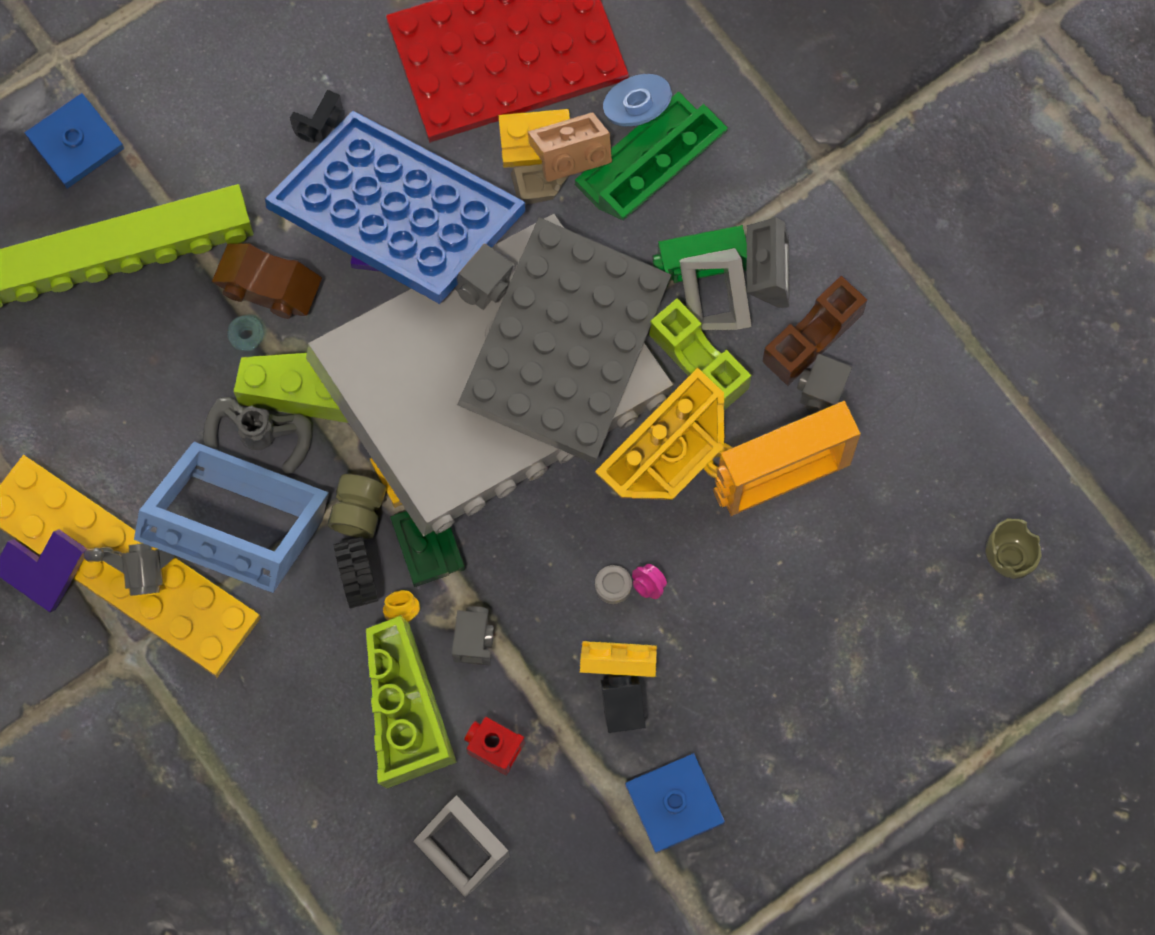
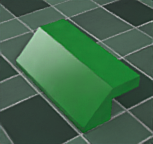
M678 91L671 97L668 107L658 117L638 125L611 148V163L584 171L575 179V186L599 210L624 220L728 131V127L704 104L696 109Z

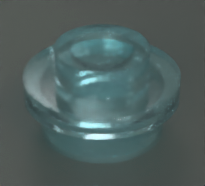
M244 315L237 317L230 323L227 335L234 348L240 351H250L261 344L264 338V329L258 319ZM244 330H251L253 332L252 336L248 339L240 338V334Z

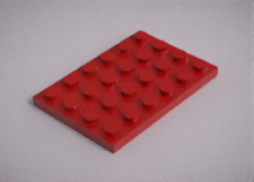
M433 0L386 15L387 24L429 143L499 121V115L526 113L618 84L629 78L601 0Z

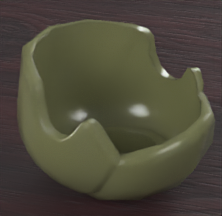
M1007 518L994 527L986 541L985 554L987 560L1004 577L1011 579L1024 578L1034 572L1042 557L1039 544L1040 537L1029 531L1026 521Z

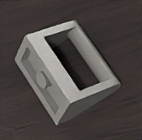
M735 248L680 260L687 309L702 323V330H738L752 327L742 259ZM724 268L730 312L703 317L695 269Z
M457 795L413 841L464 897L468 896L510 856L505 846ZM452 817L490 857L470 880L431 839Z

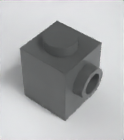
M484 243L458 273V285L454 289L466 303L477 305L484 310L491 301L497 303L506 293L509 286L506 283L510 279L514 264Z
M818 354L812 370L804 369L797 387L798 390L803 391L800 403L806 405L805 408L812 413L838 404L848 382L852 366Z

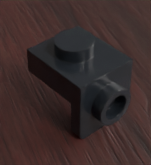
M327 90L312 119L293 112L290 116V121L295 135L306 142L312 143L315 140L321 143L331 133L332 129H335L343 121L345 110H343L341 97L339 94Z

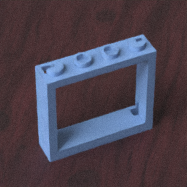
M193 442L140 508L134 540L274 593L323 521L329 492ZM196 465L203 467L204 471L196 469ZM195 477L299 518L274 552L169 512L166 509L190 478ZM153 526L157 528L156 533L150 531ZM263 569L269 570L270 575L262 574Z

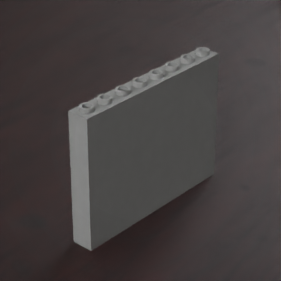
M555 214L544 218L551 223L563 227ZM535 224L492 247V249L514 264L510 279L506 283L508 285L511 282ZM410 289L308 343L306 359L423 536L432 531L436 534L445 531L453 525L455 518L464 513L467 516L477 513L486 505L485 501L496 495L498 498H503L516 489L517 483L526 478L529 481H533L548 470L547 466L556 461L562 464L574 457V455L457 405L485 342L486 326L495 318L504 295L497 303L491 301L482 310L477 305H470L462 300L455 289L440 304ZM645 343L639 353L608 432L618 426L621 430L631 426L638 420V415L647 410L653 413L668 398L673 387V383Z

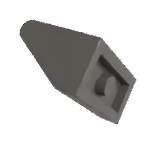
M775 217L747 225V294L775 307L786 308L789 307V236L785 222Z

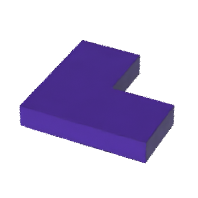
M60 529L53 531L40 557L15 539L10 540L0 555V578L48 612L55 611L84 560V552L87 548Z

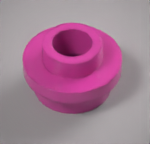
M646 564L644 567H637L632 572L633 586L641 596L658 599L663 595V588L666 587L667 581L657 567L652 564Z

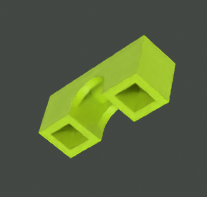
M678 298L650 321L649 336L688 377L699 368L724 392V410L749 390L751 374L728 350L720 353L711 345L702 332V323Z

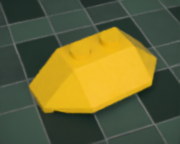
M697 368L623 442L595 473L621 498L673 500L724 448V392Z

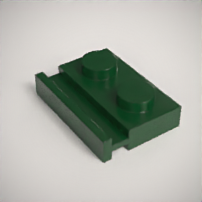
M407 511L390 516L414 587L447 577L451 573L465 570L451 527L438 534L432 531L423 536Z

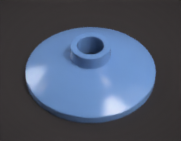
M635 75L619 82L608 92L603 102V110L607 119L616 125H641L655 119L668 107L672 91L669 83L658 75Z

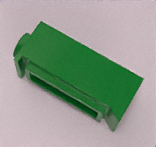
M743 225L658 241L657 254L652 255L653 266L671 274L669 281L673 280V283L683 282L680 267L681 259L735 248L742 259L743 270L747 271V242ZM724 268L695 269L697 279L724 274Z

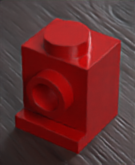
M486 716L481 724L477 721L473 722L464 741L469 743L466 748L468 755L505 776L508 775L525 745L524 736L514 733ZM487 737H498L500 740L499 744L494 748L486 746L485 740Z

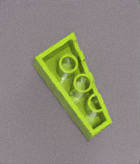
M307 353L241 357L234 387V394L239 405L348 423L306 359Z
M398 616L366 628L369 677L371 678L372 685L371 704L375 723L374 741L378 761V784L387 789L457 763L410 624L402 616Z

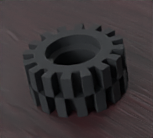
M363 537L333 544L349 608L378 602V595Z

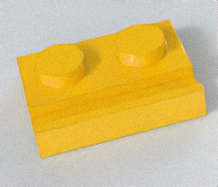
M569 109L499 115L503 168L542 164V160L529 144L528 131L570 119Z
M582 641L580 673L655 677L657 646Z

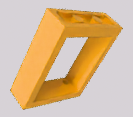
M845 401L722 452L719 467L716 468L717 477L715 478V483L717 487L713 488L719 506H722V508L726 506L730 515L733 516L850 466L861 433Z

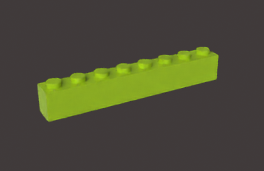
M232 185L0 249V308L3 304L16 300L19 302L31 301L37 298L38 294L45 292H64L71 289L74 284L85 281L90 283L105 280L108 275L114 273H133L140 270L144 265L154 262L160 264L169 263L176 260L177 256L187 253L202 254L208 252L216 245L224 243L238 244L245 241L247 237L253 236L254 233L240 185Z

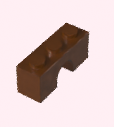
M841 275L816 299L815 305L795 327L789 324L765 347L762 362L789 386L804 369H807L816 360L818 354H822L864 314L867 299Z

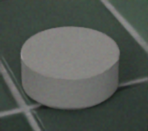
M610 565L601 569L597 574L595 591L602 601L608 604H618L625 601L631 593L632 579L624 568Z

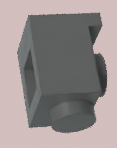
M470 606L466 608V611L457 610L452 648L454 662L491 666V653L489 650H485V647L492 648L494 625H488V609Z

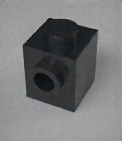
M610 674L608 676L609 679L601 680L608 733L646 728L641 684L638 676Z

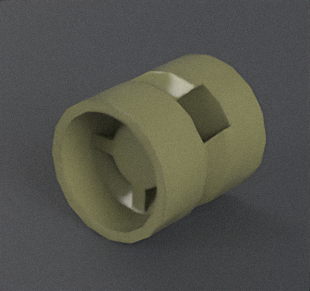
M341 475L336 490V498L340 503L332 505L327 524L328 527L338 533L355 538H373L379 519L374 510H378L383 504L386 486L374 479L360 475Z

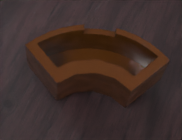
M227 244L212 282L223 288V295L231 300L242 302L245 299L269 308L273 314L281 318L290 319L291 315L307 316L322 277L299 261L273 256L251 244Z

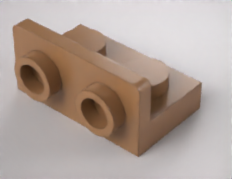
M593 112L528 131L529 144L542 160L544 178L548 182L603 166L612 161L610 133Z

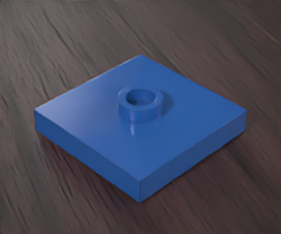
M83 93L24 132L28 140L66 189L125 149L121 141Z
M694 753L625 783V787L655 854L725 824V820Z

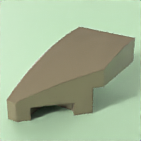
M542 164L514 167L511 172L516 197L524 201L525 205L553 200L569 177L566 176L548 182L544 178Z

